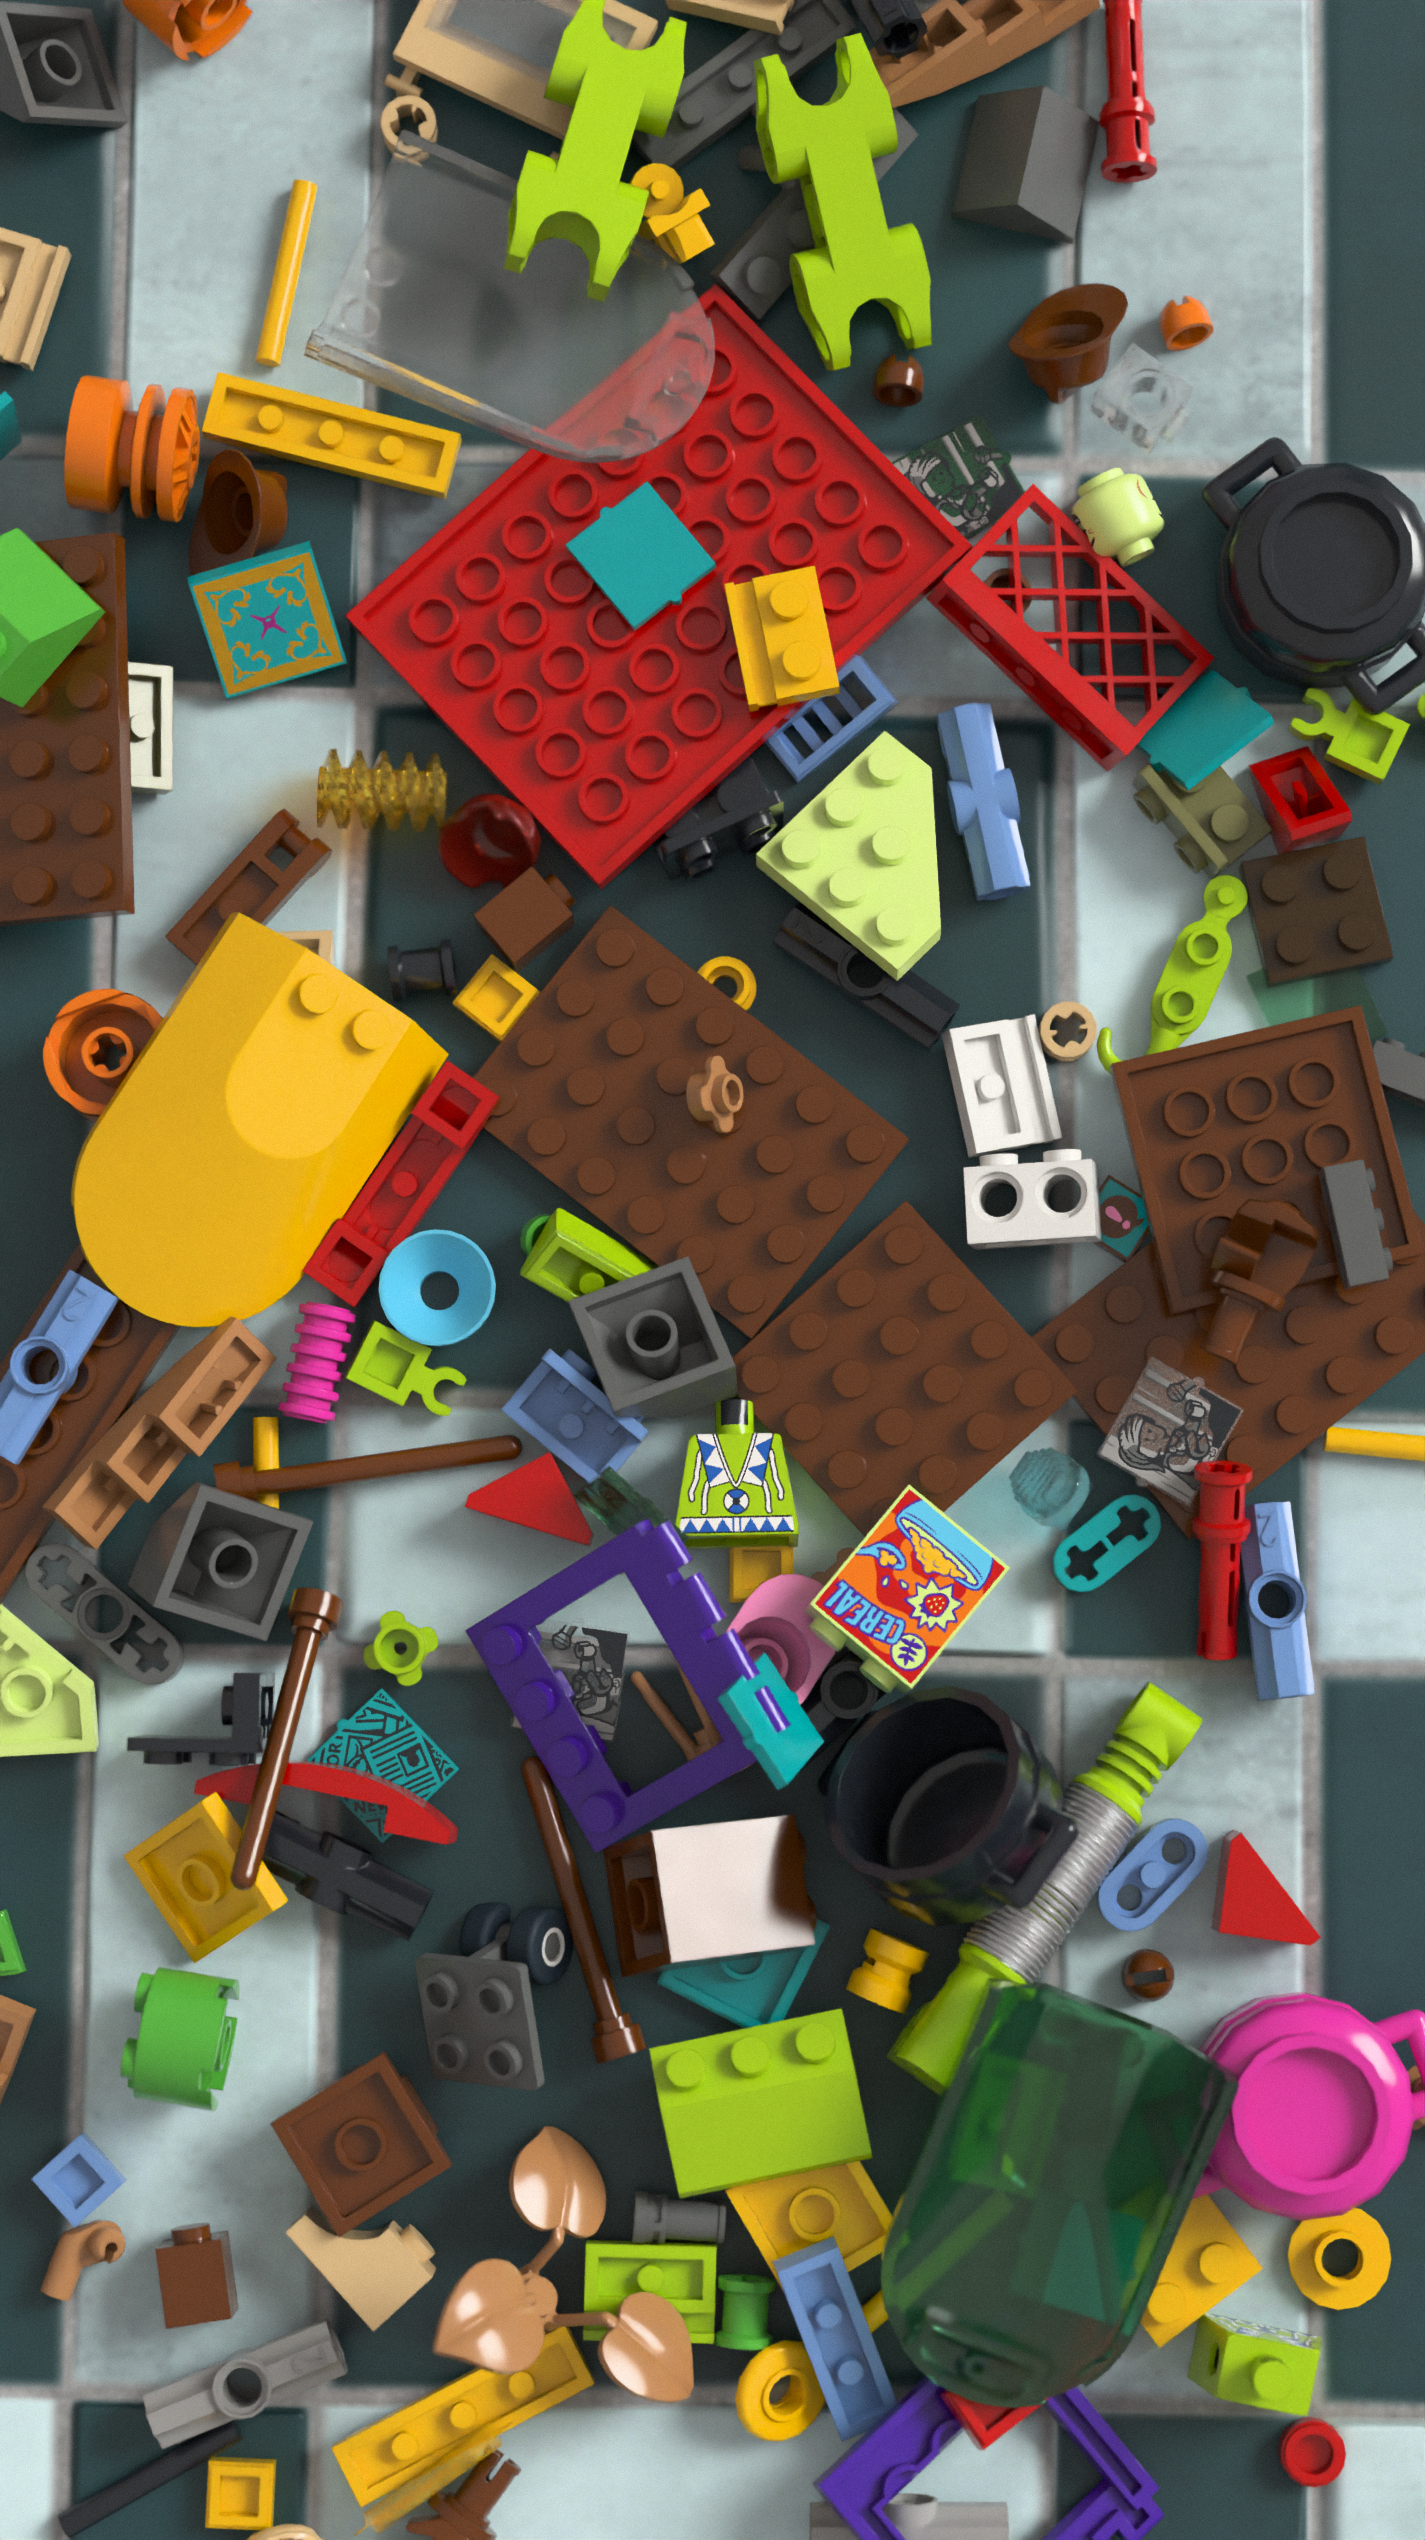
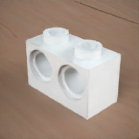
M1060 1149L1043 1152V1162L1018 1164L1017 1154L983 1155L979 1157L980 1166L963 1167L967 1243L975 1250L1102 1241L1098 1165L1092 1159H1082L1081 1150ZM1073 1180L1081 1188V1198L1078 1205L1065 1213L1051 1210L1048 1202L1051 1188L1059 1181ZM1000 1184L1012 1185L1017 1193V1202L1014 1209L1002 1217L990 1216L985 1207V1199L988 1192Z

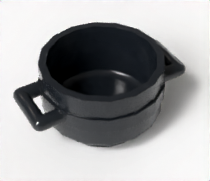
M1277 437L1267 439L1203 487L1202 497L1204 502L1227 531L1216 563L1217 614L1234 649L1262 674L1301 689L1345 686L1361 708L1369 715L1383 713L1425 682V624L1422 622L1425 613V523L1415 503L1384 476L1348 463L1302 465L1285 441ZM1272 467L1278 474V477L1267 481L1249 502L1241 508L1233 498V495ZM1407 643L1417 657L1376 685L1369 675L1379 671L1384 665L1388 664Z
M954 1686L914 1691L880 1710H872L866 1713L817 1782L819 1792L827 1798L825 1817L834 1848L848 1861L849 1867L887 1905L893 1906L905 1917L934 1926L975 1922L1006 1905L1019 1910L1026 1908L1031 1904L1079 1834L1077 1822L1062 1813L1063 1794L1053 1765L1044 1756L1041 1746L986 1695Z

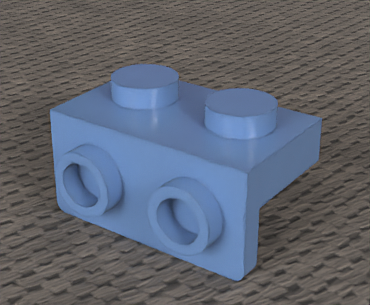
M549 1348L542 1356V1362L501 1410L601 1493L603 1489L594 1480L605 1488L606 1485L603 1480H605V1477H609L605 1472L611 1468L617 1473L649 1435V1431L640 1424L644 1417H615L607 1396L591 1383L597 1372L569 1348L562 1357Z

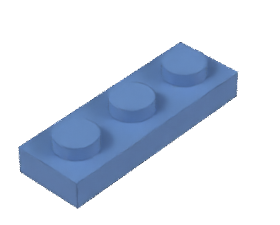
M830 2237L772 2262L841 2441H845L872 2428L897 2404L840 2250L834 2237Z

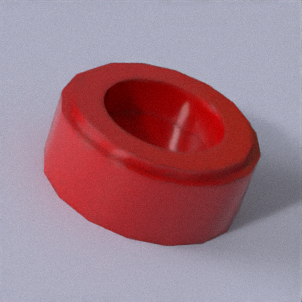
M1314 2417L1296 2419L1285 2428L1279 2439L1278 2454L1281 2465L1291 2479L1303 2486L1315 2488L1328 2485L1339 2476L1344 2467L1346 2458L1344 2442L1335 2428L1323 2419Z

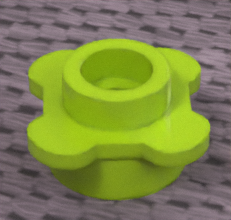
M389 1611L380 1618L381 1630L377 1634L374 1644L368 1645L364 1649V1662L370 1669L377 1670L383 1668L396 1675L397 1681L401 1685L411 1686L421 1680V1666L427 1654L437 1649L439 1643L438 1635L431 1627L418 1628L406 1621L404 1614L399 1611ZM398 1642H404L407 1645V1651L402 1655L397 1654L395 1651V1645Z

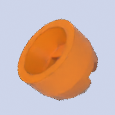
M1183 296V304L1179 306L1176 305L1174 300H1170L1161 311L1159 317L1160 331L1166 347L1170 350L1180 351L1195 347L1207 340L1213 333L1214 328L1206 308L1200 300L1191 296Z

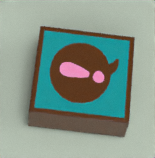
M1108 1175L1099 1188L1102 1241L1092 1243L1125 1263L1133 1256L1150 1228L1142 1196Z

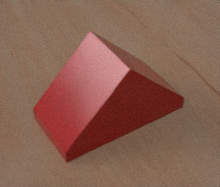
M1308 746L1248 765L1250 777L1263 814L1268 824L1273 828L1271 836L1278 854L1311 848L1339 839L1352 822L1351 810Z
M550 1452L470 1493L465 1507L470 1510L590 1547L594 1534Z
M1232 1830L1224 1836L1211 1928L1219 1933L1310 1946L1321 1938L1244 1835L1239 1831Z

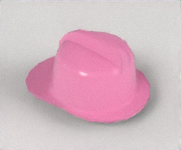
M781 1574L759 1585L747 1598L726 1632L734 1628L752 1660L766 1652L789 1689L797 1694L799 1698L798 1703L801 1704L807 1698L836 1650L824 1643L810 1630L809 1625L814 1619L804 1612L824 1586L820 1582L802 1574Z

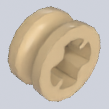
M405 95L397 97L387 104L382 112L380 123L384 142L389 151L398 158L405 160L420 159L429 154L436 145L438 138L435 113L429 103L420 97ZM412 116L415 124L419 119H422L424 122L419 125L420 136L412 140L406 139L405 132H402L400 137L396 136L395 133L400 130L399 120L401 118Z
M1061 1002L1052 1006L1044 1014L1038 1028L1042 1049L1050 1058L1060 1062H1072L1082 1058L1092 1047L1097 1035V1024L1093 1014L1085 1006L1076 1002ZM1070 1016L1076 1018L1082 1024L1078 1028L1077 1033H1084L1083 1042L1079 1044L1075 1041H1069L1065 1047L1057 1045L1053 1038H1055L1058 1031L1050 1030L1051 1022L1055 1019L1060 1023H1065Z

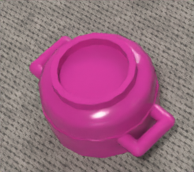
M1293 1992L1257 1997L1221 2018L1195 2053L1187 2089L1153 2100L1146 2105L1144 2110V2117L1173 2197L1178 2201L1185 2202L1227 2188L1254 2209L1304 2221L1344 2215L1379 2194L1405 2159L1414 2121L1425 2118V2089L1411 2094L1409 2074L1392 2047L1394 2043L1408 2040L1425 2087V2013L1418 2009H1412L1372 2023L1346 2003L1305 1992ZM1189 2116L1193 2141L1208 2165L1191 2171L1174 2124V2121Z

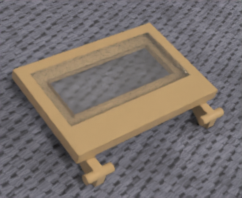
M420 0L393 52L394 60L406 65L400 78L389 73L384 85L396 90V96L398 97L411 95L421 98L423 89L417 87L416 84L421 73L563 140L573 108L545 99L543 96L563 32L574 18L583 0ZM605 0L603 28L610 39L625 49L641 51L648 48L658 28V21L615 0ZM553 151L550 157L558 159L559 154Z

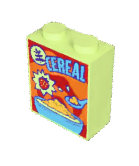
M908 1485L804 1612L814 1619L809 1625L810 1630L824 1643L836 1651H840L845 1645L864 1661L859 1670L872 1683L886 1693H890L896 1687L903 1694H906L913 1688L1010 1567L912 1486Z

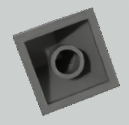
M0 1V111L24 123L122 128L128 123L90 8Z
M688 1256L568 1301L615 1417L679 1418L714 1405L718 1401L738 1396L735 1363Z
M195 1482L151 1525L128 1586L153 1607L267 1641L313 1521L291 1512Z

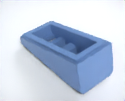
M862 655L853 657L837 673L840 694H836L835 697L851 715L852 721L846 726L841 723L824 701L829 696L811 699L765 741L797 783L805 779L899 704L897 698ZM852 678L856 680L873 702L865 710L844 685ZM812 709L834 735L826 742L821 739L804 718V715ZM792 725L814 751L806 759L783 733Z

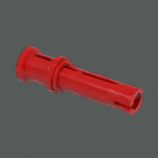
M1102 0L1105 19L1108 95L1107 102L1102 106V110L1099 113L1100 127L1106 130L1107 158L1101 163V174L1106 180L1115 183L1140 182L1153 177L1157 172L1156 158L1150 155L1149 127L1155 122V111L1151 106V102L1145 99L1143 0Z
M1214 1460L1201 1462L1194 1466V1478L1200 1481L1199 1515L1192 1519V1530L1196 1538L1201 1540L1198 1600L1199 1623L1196 1654L1209 1660H1230L1238 1656L1237 1619L1239 1614L1241 1542L1247 1539V1535L1251 1531V1522L1245 1518L1246 1483H1249L1253 1477L1252 1467L1240 1462Z

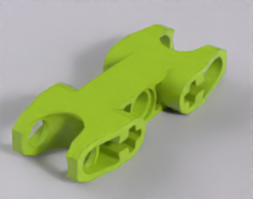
M583 0L574 18L563 32L543 96L545 99L572 107V113L558 159L531 150L527 151L507 216L508 237L504 269L521 274L522 269L525 268L528 256L536 244L550 238L565 239L580 247L589 261L587 297L604 302L614 277L628 258L633 241L638 233L649 191L620 181L634 130L664 138L684 75V41L687 22L670 17L669 21L666 22L663 34L654 46L641 51L625 49L613 42L603 28L605 0Z
M861 33L836 39L837 88L829 101L821 106L810 105L797 96L789 81L787 70L778 54L754 60L757 109L756 131L765 168L774 184L799 178L815 248L791 254L789 266L799 313L811 333L826 371H835L851 366L850 319L858 306L870 299H874L888 308L896 323L899 336L904 341L907 349H918L931 345V278L923 244L916 227L912 223L887 228L872 159L895 154L898 147V137L889 93L879 77Z

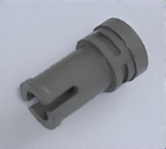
M635 2190L632 2211V2244H665V2239L716 2242V2244L724 2243L726 2201L668 2199L667 2194L648 2193V2191Z

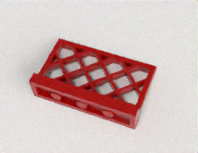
M1034 484L1028 488L926 597L940 613L1107 772L1134 749L1148 730L1214 659L1196 639L1109 556L1097 554L1093 550L1087 535ZM1028 507L1048 525L1049 545H1019L1017 519ZM1006 532L1007 545H993ZM1061 538H1062L1068 545H1062ZM981 557H1008L1009 588H989L970 569ZM1020 557L1050 558L1052 588H1022ZM1063 558H1083L1094 569L1095 589H1065ZM1107 582H1108L1114 589H1107ZM1003 600H1010L1011 608ZM1022 600L1053 601L1055 632H1035L1024 622ZM1065 601H1096L1098 632H1067ZM1108 601H1128L1139 612L1140 633L1110 632ZM1152 625H1153L1160 633H1153ZM1048 644H1056V651ZM1068 644H1099L1101 676H1081L1069 664ZM1111 644H1141L1143 676H1113ZM1154 645H1174L1191 662V665L1180 676H1156ZM1093 687H1101L1102 695ZM1114 687L1144 688L1146 714L1135 726L1115 709ZM1157 688H1169L1157 701Z

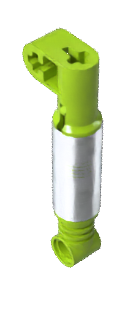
M1150 1681L1143 1686L1113 1730V1737L1116 1741L1109 1740L1104 1747L1107 1754L1100 1753L1096 1758L1098 1767L1091 1766L1087 1773L1076 1774L1071 1783H1068V1788H1065L1064 1793H1062V1813L1074 1819L1079 1827V1834L1075 1842L1029 1906L1019 1910L1006 1905L974 1922V1927H971V1932H967V1937L963 1938L964 1943L958 1949L959 1964L953 1973L948 1976L947 1982L934 2000L923 2004L903 2028L888 2052L887 2058L939 2096L948 2095L952 2092L999 2019L1006 2013L1005 2010L1013 1998L1024 1996L1030 1988H1033V1983H1036L1037 1977L1041 1975L1040 1972H1044V1967L1048 1966L1047 1961H1051V1956L1055 1955V1950H1059L1058 1945H1062V1940L1066 1939L1065 1934L1070 1933V1927H1074V1921L1079 1919V1914H1083L1084 1907H1087V1902H1091V1897L1095 1896L1098 1886H1102V1881L1106 1878L1105 1875H1109V1870H1112L1113 1865L1116 1864V1859H1120L1123 1849L1127 1848V1843L1131 1841L1130 1838H1134V1833L1138 1831V1827L1143 1820L1141 1808L1145 1801L1141 1796L1149 1797L1154 1789L1150 1783L1158 1784L1162 1778L1160 1770L1167 1771L1177 1761L1199 1729L1203 1720L1201 1717Z

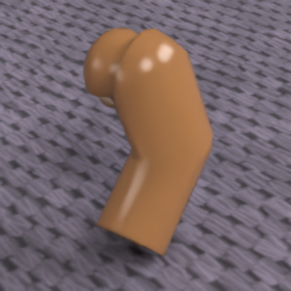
M94 2220L65 2231L58 2240L40 2291L53 2298L70 2301L83 2268L107 2261L109 2264L113 2263L124 2253L126 2242L119 2226L108 2220Z

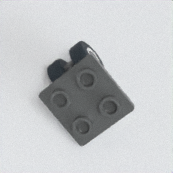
M480 1903L471 1909L463 1923L460 1934L461 1956L424 1953L415 1959L432 2074L435 2078L535 2091L544 2085L545 2079L530 1984L552 1985L559 1981L568 1969L573 1952V1939L566 1916L562 1911L553 1907L530 1906L523 1909L516 1916L513 1923H510L511 1908L507 1903Z

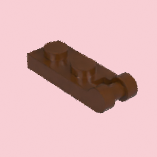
M286 809L280 810L167 933L166 939L197 966L231 913L239 912L266 926L300 887L324 866L332 854V849L319 838L311 840L298 829L300 823L298 819ZM280 847L294 858L284 871L280 870L268 859Z

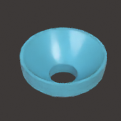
M434 1229L422 1231L406 1238L392 1250L385 1260L380 1273L379 1296L387 1319L402 1335L422 1345L441 1347L453 1345L469 1338L487 1320L495 1302V1276L487 1256L473 1241L453 1231ZM435 1273L451 1275L455 1278L459 1287V1295L456 1302L444 1310L429 1308L424 1304L421 1297L423 1282Z

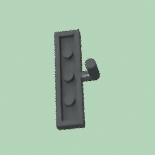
M796 0L792 11L787 10L783 20L784 30L781 35L751 29L682 80L663 139L634 130L631 144L648 165L652 163L665 164L676 171L751 114L756 119L754 60L778 54L787 70L789 81L793 84L836 52V39L858 34V24L838 0Z
M892 108L898 137L897 151L895 154L872 159L877 183L919 135L896 108ZM744 146L739 150L737 162L741 169L745 171L767 172L760 146ZM799 178L778 183L783 188L709 274L750 319L760 320L792 283L789 266L790 255L815 248Z

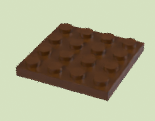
M1361 1005L1111 1064L1110 1071L1171 1315L1221 1302L1223 1296L1217 1293L1219 1289L1208 1282L1213 1272L1211 1265L1220 1238H1224L1237 1209L1248 1199L1261 1201L1277 1199L1288 1202L1298 1209L1302 1217L1318 1230L1319 1237L1316 1251L1297 1285L1340 1275L1318 1172L1327 1166L1363 1159L1365 1169L1371 1168L1374 1175L1376 1191L1371 1192L1374 1208L1379 1207L1382 1212L1384 1231L1379 1233L1383 1248L1388 1247L1390 1250L1392 1262L1419 1257L1425 1254Z
M907 1201L903 1202L732 1357L736 1366L738 1397L753 1402V1413L771 1433L780 1434L784 1448L865 1537L908 1485L912 1486L944 1513L1079 1391Z

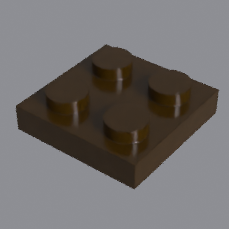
M1365 836L1241 862L1239 866L1240 877L1247 889V906L1267 988L1391 962L1394 958Z

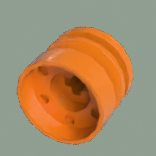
M91 375L81 377L75 389L66 434L64 486L66 501L71 509L112 514L118 508L125 487H129L132 510L137 518L146 519L149 517L156 502L157 513L161 521L179 522L186 509L199 462L200 431L197 425V404L193 389L180 387L172 389L166 405L165 392L162 385L150 384L144 392L138 411H134L131 388L127 380Z

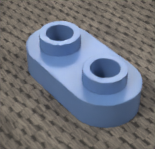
M1167 1818L1153 1824L1114 1864L1112 1870H1109V1875H1105L1106 1878L1102 1881V1886H1098L1096 1902L1103 1918L1114 1927L1124 1931H1138L1150 1926L1204 1869L1208 1859V1846L1202 1832L1192 1823L1178 1818ZM1171 1838L1179 1839L1184 1846L1183 1857L1175 1863L1165 1861L1161 1852L1163 1844ZM1125 1885H1134L1140 1893V1900L1132 1909H1123L1117 1902V1893Z

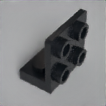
M752 757L744 760L652 844L669 881L683 876L686 882L703 878L720 867L718 859L737 850H741L743 856L759 852L775 836V833L783 829L784 802L778 790L768 793Z
M234 1673L233 1685L223 1687L221 1700L222 1725H232V1737L141 1735L127 1737V1751H144L143 1764L192 1763V1752H209V1765L247 1766L248 1764H256V1753L264 1752L274 1715L275 1673Z

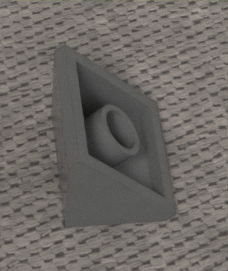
M1045 85L979 95L952 217L1073 243L1099 121Z

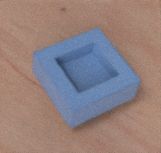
M82 2132L32 2178V2181L75 2228L127 2179L89 2136Z

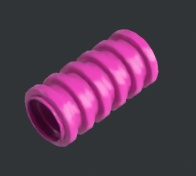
M308 1301L306 1304L299 1305L298 1312L304 1314L302 1324L297 1323L294 1332L300 1334L298 1343H292L290 1351L296 1353L294 1363H287L286 1371L292 1373L290 1383L284 1382L282 1386V1391L288 1393L286 1402H279L278 1410L284 1412L283 1415L327 1424V1421H334L335 1413L330 1411L331 1402H338L340 1395L334 1392L335 1383L342 1382L344 1374L338 1372L340 1363H346L348 1357L346 1353H342L343 1344L350 1343L352 1337L351 1334L346 1333L347 1325L354 1324L356 1315L350 1313L351 1310Z

